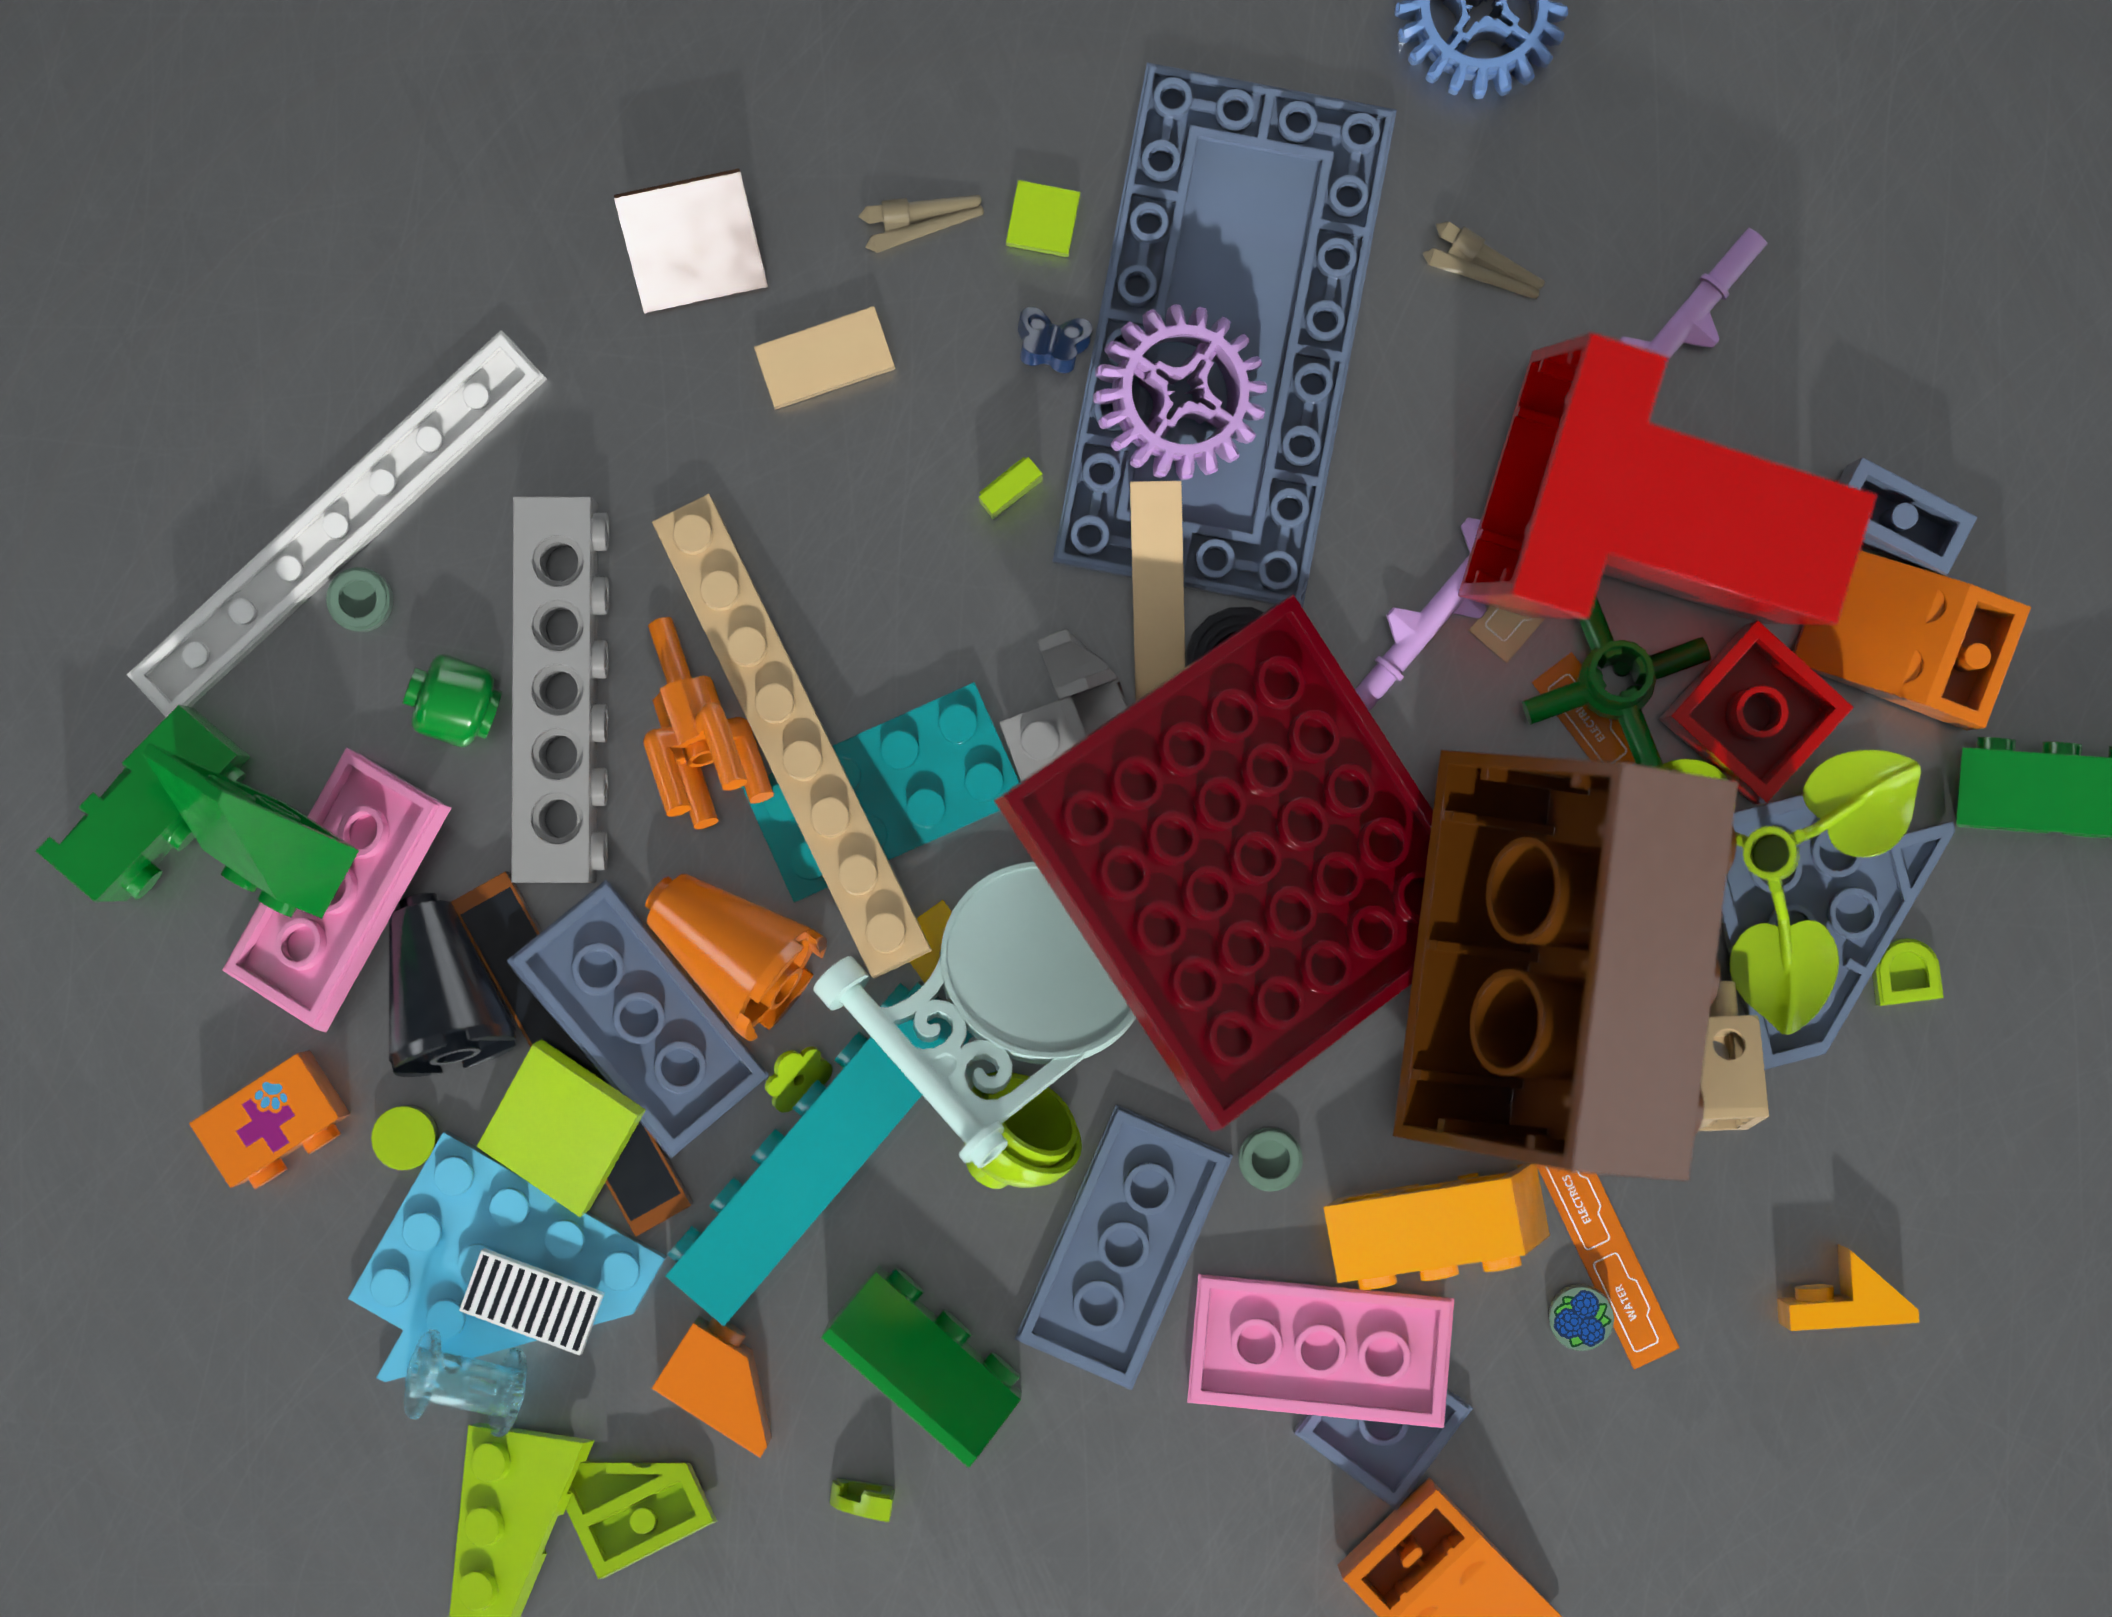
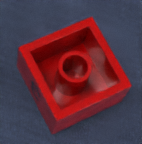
M1757 620L1744 625L1659 720L1703 760L1717 767L1728 780L1738 782L1737 790L1752 804H1764L1769 802L1854 707Z

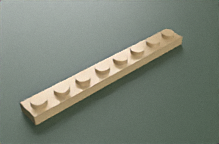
M707 494L653 521L652 524L871 977L876 979L932 951L713 499Z

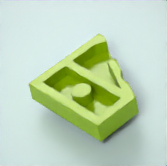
M580 1463L569 1488L572 1495L566 1510L598 1579H603L717 1522L691 1463Z

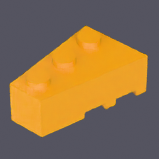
M1521 1163L1516 1164L1517 1169L1510 1172L1478 1176V1172L1457 1175L1458 1180L1420 1186L1418 1183L1341 1197L1327 1204L1323 1208L1337 1282L1358 1280L1360 1290H1371L1397 1284L1396 1274L1420 1271L1421 1281H1432L1458 1275V1265L1482 1262L1484 1272L1506 1270L1522 1265L1520 1256L1528 1254L1550 1236L1537 1165Z

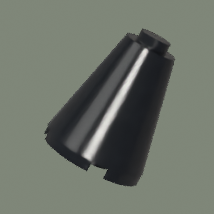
M421 893L402 899L399 902L400 910L392 913L389 919V1061L391 1062L393 1073L400 1077H421L443 1073L441 1065L462 1061L464 1069L490 1061L511 1051L516 1046V1028L450 901L438 900L435 893Z

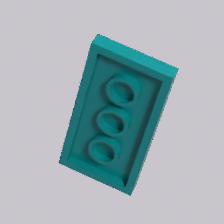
M975 682L833 745L888 861L1001 811L994 800L1019 783ZM770 773L768 778L774 793L773 797L761 803L752 804L749 802L791 898L796 903L827 889L828 886L774 774ZM742 786L743 791H744V793H745V795H746V797H747V799H748V796H747L745 787Z

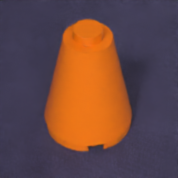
M686 873L679 875L674 880L669 876L663 878L653 888L645 903V907L650 910L647 917L648 926L735 1031L748 1041L758 1038L754 1030L758 1023L769 1030L788 1012L814 975L805 968L812 952L822 959L826 951L827 939L815 929Z

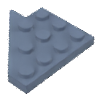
M1803 794L1736 811L1734 812L1733 826L1736 832L1748 837L1755 830L1766 826L1778 827L1791 834L1798 829L1812 825L1820 820V818L1808 809L1804 802ZM1953 822L1907 832L1891 850L1871 858L1853 857L1842 853L1832 844L1828 830L1798 845L1800 851L1798 866L1790 876L1782 879V888L1789 913L1790 925L1806 920H1813L1823 924L1829 930L1837 945L1839 971L1833 990L1819 1013L1804 1027L1790 1035L1781 1034L1767 1019L1747 1004L1740 995L1745 1015H1755L1759 1018L1765 1070L1827 1053L1954 835L1955 827ZM1738 845L1734 862L1726 876L1721 926L1729 956H1731L1732 948L1740 935L1748 928L1760 923L1778 926L1768 880L1756 876L1747 868L1743 859V848Z

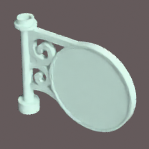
M1034 861L1002 868L977 882L965 893L947 921L942 938L940 958L935 970L927 982L908 999L888 1008L879 1007L863 989L868 983L870 976L852 956L845 957L830 967L819 978L813 988V991L830 1010H837L842 1006L846 1007L966 1143L959 1157L965 1163L973 1161L978 1168H982L994 1160L1007 1146L1008 1141L1002 1136L1004 1127L1001 1125L1005 1120L1081 1060L1104 1050L1126 1032L1136 1018ZM942 988L948 1002L935 1000ZM938 1017L947 1020L952 1026V1034L945 1043L935 1048L919 1049L909 1041L897 1025L914 1018L913 1026L916 1036L924 1042H933L938 1039L941 1028L939 1024L933 1023L930 1025L927 1021ZM967 1029L977 1040L963 1046ZM1010 1058L1027 1063L1046 1064L1011 1093L997 1100H984L975 1096L968 1088L964 1076L966 1069L973 1061L985 1059L994 1064L997 1070L996 1076H988L983 1068H976L973 1074V1083L978 1090L983 1093L994 1094L1003 1090L1010 1082L1013 1067Z

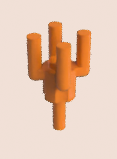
M671 617L658 618L649 623L648 628L667 684L661 687L659 694L652 699L661 728L648 731L644 736L643 744L666 815L675 817L689 811L695 829H705L718 822V817L701 766L713 762L723 790H735L744 786L749 802L752 804L761 803L772 798L774 793L748 720L743 717L726 718L713 680L704 675L692 678Z

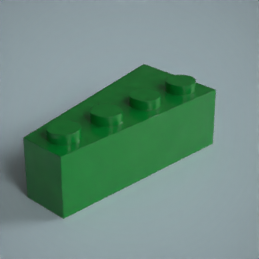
M1977 737L1976 748L1962 747L1957 827L2030 833L2060 832L2062 835L2112 838V746H2109L2108 757L2081 756L2082 744L2044 741L2042 742V753L2015 751V739Z

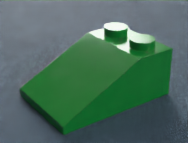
M152 743L147 744L142 753L202 849L225 865L221 872L224 878L251 892H255L257 888H260L262 891L257 900L285 916L292 918L296 909H300L319 918L323 917L357 856L358 849L279 799Z

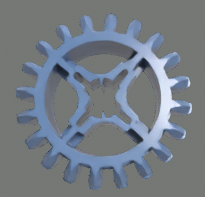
M1404 0L1398 2L1394 9V15L1402 20L1414 21L1400 28L1397 37L1401 43L1420 42L1409 54L1408 61L1413 66L1422 63L1427 58L1433 62L1425 77L1429 83L1433 84L1444 71L1453 76L1448 85V92L1450 94L1457 95L1464 80L1472 81L1473 97L1475 99H1482L1486 94L1488 80H1492L1496 91L1500 96L1509 94L1512 88L1510 72L1518 82L1528 85L1535 77L1529 62L1543 68L1550 64L1553 56L1544 45L1558 46L1562 42L1564 32L1551 23L1565 20L1568 15V7L1562 3L1550 2L1549 0H1528L1531 10V27L1528 33L1517 25L1520 18L1509 9L1507 0H1494L1491 5L1493 9L1490 15L1484 16L1479 22L1475 21L1469 31L1464 33L1471 18L1469 14L1472 8L1479 6L1482 1L1486 2L1487 0H1444L1443 5L1453 13L1456 20V27L1446 42L1441 38L1434 26L1430 12V0ZM1479 40L1491 41L1500 48L1507 44L1514 49L1505 55L1486 59L1462 54L1472 43Z

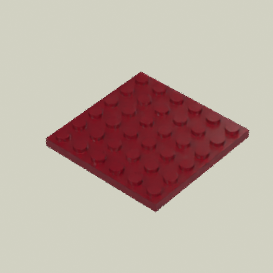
M1294 594L1281 600L994 800L1210 1131L1223 1129L1412 984L1433 810Z

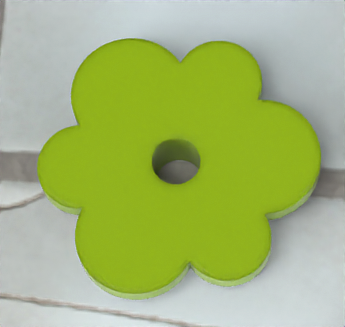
M814 1046L806 1047L801 1053L795 1050L782 1053L774 1064V1074L765 1083V1090L769 1095L773 1096V1106L782 1113L792 1111V1108L816 1080L823 1085L827 1083L832 1075V1065L826 1059L821 1058V1052Z

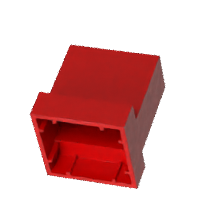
M1591 332L1532 351L1458 596L1528 618H1589L1601 576L1604 574L1748 620H1758L1762 624L1837 625L1877 495L1649 423L1668 356Z

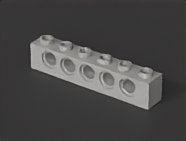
M513 497L512 883H597V870H606L608 839L606 832H597V806L607 805L608 773L607 768H597V742H607L608 708L607 704H597V678H607L609 668L607 640H598V615H607L609 608L607 576H598V551H608L609 518L607 513H598V502L591 497ZM557 548H573L578 557V566L575 573L566 580H552L547 572L548 557ZM561 610H569L573 612L577 619V633L570 642L563 645H554L547 636V622L554 613ZM568 673L576 681L577 696L570 706L563 709H555L547 700V685L556 675ZM559 737H568L577 749V760L574 766L564 773L554 772L546 761V750L549 744ZM565 800L574 807L577 814V823L570 834L559 838L548 830L545 817L552 804Z

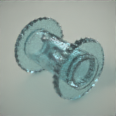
M433 1329L426 1331L419 1339L407 1369L404 1389V1409L410 1419L418 1420L430 1402L489 1415L491 1434L496 1437L506 1435L517 1418L525 1393L527 1359L523 1350L520 1348L510 1349L503 1362L497 1364L442 1352L440 1332Z

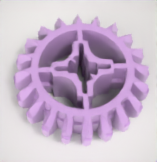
M1172 305L1167 309L1166 326L1156 310L1147 311L1143 314L1145 332L1133 322H1128L1121 328L1122 336L1129 347L1116 341H1111L1106 345L1104 351L1118 366L1102 364L1095 371V376L1100 380L1112 383V389H1102L1093 394V401L1100 405L1112 403L1114 412L1108 413L1098 420L1101 429H1106L1118 423L1123 431L1121 435L1113 439L1111 447L1115 451H1119L1133 442L1137 448L1131 456L1130 465L1135 468L1141 467L1150 455L1155 456L1152 469L1153 475L1158 478L1167 475L1173 460L1175 461L1176 473L1180 480H1188L1193 477L1195 460L1205 475L1217 472L1218 462L1215 452L1228 463L1235 461L1239 457V452L1231 438L1248 444L1256 437L1252 428L1242 420H1260L1265 414L1264 408L1249 402V397L1261 395L1267 391L1266 382H1249L1247 373L1262 366L1260 357H1251L1243 362L1238 351L1248 345L1249 338L1242 334L1230 343L1223 337L1229 330L1231 323L1225 317L1217 320L1210 330L1207 329L1208 314L1206 308H1196L1189 318L1188 325H1186L1181 305ZM1164 342H1183L1196 347L1192 356L1187 358L1181 367H1171L1161 361L1154 364L1143 357L1144 353L1151 346ZM1212 359L1220 368L1225 379L1227 388L1226 410L1221 408L1222 401L1216 398L1208 387L1207 376L1214 364ZM1192 373L1187 380L1191 390L1185 394H1193V400L1187 401L1168 412L1173 405L1168 395L1174 392L1167 391V385H1172ZM1133 375L1140 378L1138 384L1150 393L1153 400V410L1147 421L1149 423L1148 426L1139 417L1133 402ZM1181 417L1190 418L1199 424L1206 421L1216 428V431L1201 443L1177 444L1163 439L1168 430L1174 427Z

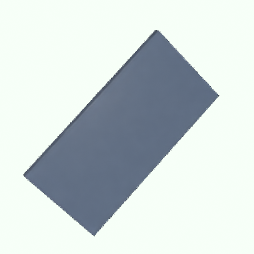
M1147 63L1053 563L1132 578L1130 482L1181 481L1184 588L1276 605L1281 600L1294 594L1303 608L1397 112L1396 109ZM1172 305H1181L1186 325H1188L1191 314L1198 307L1207 309L1208 319L1206 328L1209 330L1220 318L1225 317L1231 322L1230 328L1223 338L1229 343L1242 334L1249 338L1248 345L1238 351V354L1243 362L1251 357L1258 356L1261 359L1262 366L1247 373L1249 382L1263 381L1267 384V391L1265 393L1249 397V402L1260 405L1265 409L1264 417L1260 420H1242L1256 434L1254 440L1245 444L1231 438L1239 452V457L1235 461L1228 463L1215 452L1218 470L1210 475H1205L1195 460L1193 477L1188 480L1179 479L1174 460L1169 472L1162 478L1153 475L1152 468L1155 458L1153 455H1150L1141 467L1135 468L1130 465L1131 456L1137 446L1131 442L1119 451H1115L1111 447L1113 439L1121 435L1123 431L1118 423L1109 428L1101 429L1098 420L1106 414L1114 412L1112 403L1100 405L1093 401V394L1102 389H1112V383L1102 381L1095 376L1096 368L1102 364L1118 366L1104 351L1106 345L1111 341H1116L1129 347L1122 336L1121 328L1128 322H1133L1145 332L1143 314L1152 309L1156 310L1166 326L1167 309ZM1164 342L1151 346L1144 353L1143 357L1154 364L1161 361L1171 367H1181L1184 361L1192 356L1196 347L1183 342ZM1212 359L1214 364L1207 376L1208 387L1211 393L1222 401L1221 408L1226 410L1227 388L1225 379L1220 368ZM1192 373L1172 385H1167V391L1174 392L1168 395L1173 402L1168 412L1187 401L1193 400V394H1185L1191 390L1187 380ZM1133 375V402L1139 417L1148 426L1149 423L1147 421L1153 410V400L1150 393L1138 384L1140 378ZM1181 417L1176 425L1168 430L1163 439L1177 444L1201 443L1209 438L1216 431V428L1206 421L1199 424L1190 418Z

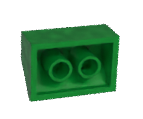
M878 1265L828 1322L821 1339L969 1468L1021 1401L1022 1391L1015 1385L1020 1375L996 1353L991 1352L985 1359L966 1341L972 1336V1333L951 1313L943 1309L936 1316L918 1299L923 1295L924 1291L902 1270L895 1267L888 1274Z

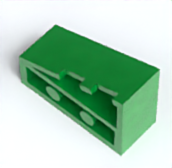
M178 705L122 762V766L125 769L100 797L93 792L79 806V809L85 815L64 840L58 844L49 836L36 850L40 856L94 902L127 901L131 896L136 900L140 899L161 877L163 871L157 865L173 847L177 851H181L195 838L142 754L148 743H152L235 781L243 782L246 774L241 770V767L250 756L195 708Z

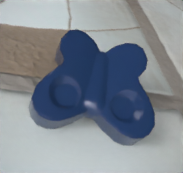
M1026 307L1021 311L1018 323V332L1023 340L1020 359L1023 363L1030 366L1044 363L1050 365L1057 372L1070 373L1074 370L1076 356L1088 348L1093 332L1092 324L1084 318L1069 320L1061 325L1052 324L1048 316L1041 309Z

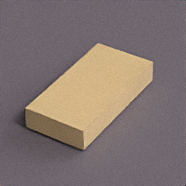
M874 306L754 347L775 409L895 369Z

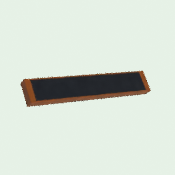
M509 871L501 873L451 901L472 944L530 1048L534 1043L542 1039L605 1081L506 963L509 958L542 932L515 883H512ZM639 1122L605 1182L635 1237L693 1205L664 1150Z

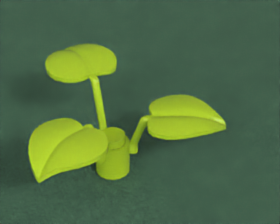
M1859 750L1836 755L1820 764L1810 774L1803 788V799L1806 806L1820 820L1791 834L1774 826L1759 828L1752 832L1749 837L1735 831L1737 845L1743 848V859L1747 868L1756 876L1768 880L1778 926L1760 923L1744 931L1732 948L1730 973L1732 981L1735 982L1736 990L1744 1001L1767 1019L1781 1034L1790 1035L1795 1033L1819 1013L1833 990L1839 971L1837 945L1833 936L1823 924L1813 920H1806L1790 925L1789 913L1782 888V879L1790 876L1798 866L1800 859L1798 845L1821 834L1825 830H1828L1832 844L1839 851L1853 857L1871 858L1882 855L1898 844L1906 834L1912 821L1921 775L1919 763L1909 757L1883 750ZM1696 759L1672 760L1663 763V766L1657 768L1728 780L1717 767Z

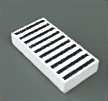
M484 1248L480 1252L459 1311L580 1356L584 1351L605 1292Z

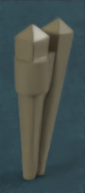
M970 195L908 202L907 198L881 200V205L866 206L858 217L868 224L883 222L884 232L872 235L865 248L879 253L913 239L984 214V209L980 205L981 197L980 195Z
M1449 221L1436 224L1439 237L1452 244L1447 253L1436 248L1423 252L1422 254L1428 265L1533 299L1539 297V289L1544 286V280L1485 245V239L1467 227L1463 226L1460 229Z

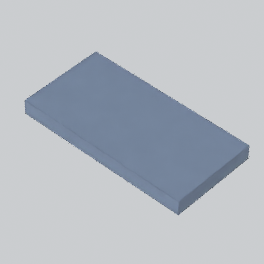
M607 879L506 961L610 1086L646 1109L640 1123L670 1158L770 1076Z
M1115 1104L1015 1335V1340L1132 1390L1233 1158V1154Z

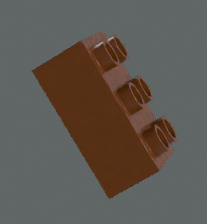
M1441 750L1394 1122V1137L1570 1172L1689 1181L1694 1137L1700 1129L1704 1115L1701 1079L1710 1006L1718 993L1720 985V965L1717 958L1726 876L1734 862L1737 847L1733 819L1738 782L1627 763Z

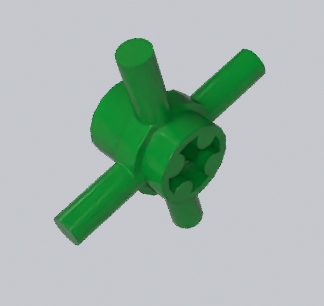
M1595 596L1589 618H1578L1591 652L1580 666L1577 682L1522 701L1524 713L1528 722L1532 725L1586 705L1588 709L1600 717L1619 720L1636 765L1659 768L1663 766V762L1642 710L1653 695L1657 679L1710 661L1709 647L1705 639L1700 637L1648 655L1646 650L1635 642L1626 640L1614 641L1598 598ZM1613 665V672L1620 677L1631 673L1634 684H1638V686L1632 685L1626 691H1621L1618 696L1610 694L1605 690L1607 685L1598 667L1604 669L1607 666Z

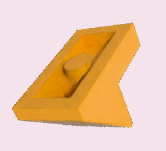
M1840 1244L1837 1245L1840 1294H1834L1833 1285L1813 1284L1796 1286L1795 1297L1777 1298L1779 1324L1790 1331L1920 1323L1919 1310L1855 1253Z

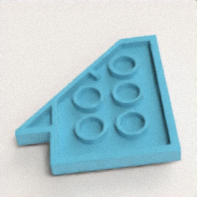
M446 1130L440 1136L431 1155L424 1164L348 1299L403 1330L376 1377L383 1382H388L537 1341L531 1337L459 1311L480 1252L484 1248L605 1292L593 1325L634 1314L667 1256L589 1211L581 1217L577 1216L481 1149Z

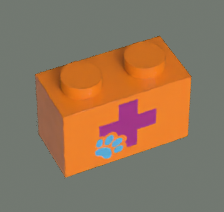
M308 1050L296 1053L190 1122L189 1125L230 1188L241 1185L249 1180L253 1188L257 1189L288 1169L282 1158L303 1145L309 1155L341 1135L336 1123L351 1113L311 1051Z

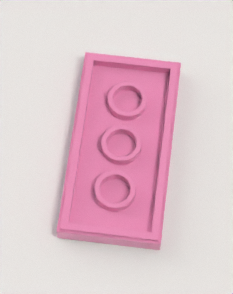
M346 748L308 815V818L359 850L322 918L296 909L291 918L260 902L222 971L313 1029L327 1032L451 808L360 753Z
M1198 1274L1187 1403L1444 1428L1455 1298Z

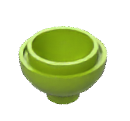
M997 1071L990 1072L987 1075L996 1076ZM1012 1072L1010 1082L1006 1087L994 1094L983 1093L975 1085L970 1090L975 1096L984 1100H997L1011 1093L1029 1079L1030 1076ZM1047 1087L1001 1124L1004 1127L1002 1136L1008 1141V1144L994 1160L982 1168H978L973 1161L966 1163V1166L979 1183L992 1189H1002L1007 1185L1019 1188L1049 1185L1066 1175L1079 1160L1082 1149L1081 1135L1067 1104L1055 1091Z

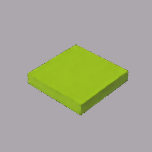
M541 1039L531 1046L476 1147L581 1217L592 1207L646 1109Z

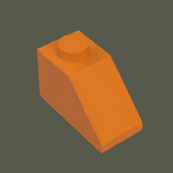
M698 1316L651 1389L760 1458L766 1450L772 1435L753 1350L742 1343L746 1334L729 1321L725 1326H722L713 1317L709 1322Z

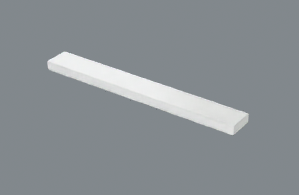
M500 330L136 665L127 676L165 717L178 705L192 707L544 383L547 378L513 341Z

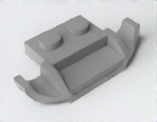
M1068 629L1037 640L1058 700L999 722L1021 781L1129 707L1119 678L1100 657L1088 649Z

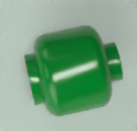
M441 654L432 660L427 671L414 668L402 704L414 707L411 723L415 731L457 747H466L474 741L476 736L486 739L499 706L502 691L494 689V676L489 670L455 657Z

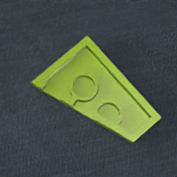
M486 1423L468 1425L449 1617H521L547 1555L545 1545L557 1517L564 1514L572 1495L569 1488L579 1464L587 1460L595 1440Z

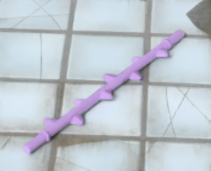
M1747 228L1709 274L1704 273L1699 278L1700 285L1651 342L1623 336L1618 341L1668 356V360L1683 343L1712 349L1720 339L1710 311L1720 299L1726 300L1729 296L1728 290L1767 245L1766 240L1755 230ZM1467 518L1460 526L1470 554L1481 521L1479 519ZM1470 555L1421 612L1393 607L1386 615L1395 643L1383 657L1377 656L1374 660L1377 664L1355 689L1369 711L1396 680L1400 682L1404 678L1402 675L1403 671L1452 614L1481 618L1487 611L1485 604L1458 596Z

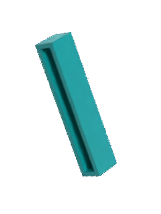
M918 981L911 990L900 983L880 1007L888 1008L908 999L924 983ZM939 996L935 998V1000H942ZM938 1017L927 1021L930 1025L933 1023L939 1024L941 1028L938 1039L933 1042H924L916 1036L913 1026L914 1018L897 1025L909 1041L919 1049L935 1048L945 1043L952 1034V1026L947 1020ZM967 1029L963 1046L973 1037ZM858 1032L834 1059L843 1068L842 1071L827 1088L816 1080L792 1108L801 1116L799 1121L786 1136L776 1128L751 1156L760 1165L744 1185L733 1177L709 1205L718 1214L702 1233L694 1226H691L667 1254L676 1264L666 1274V1277L722 1326L726 1325L922 1096L921 1092L872 1037L868 1039L861 1032Z

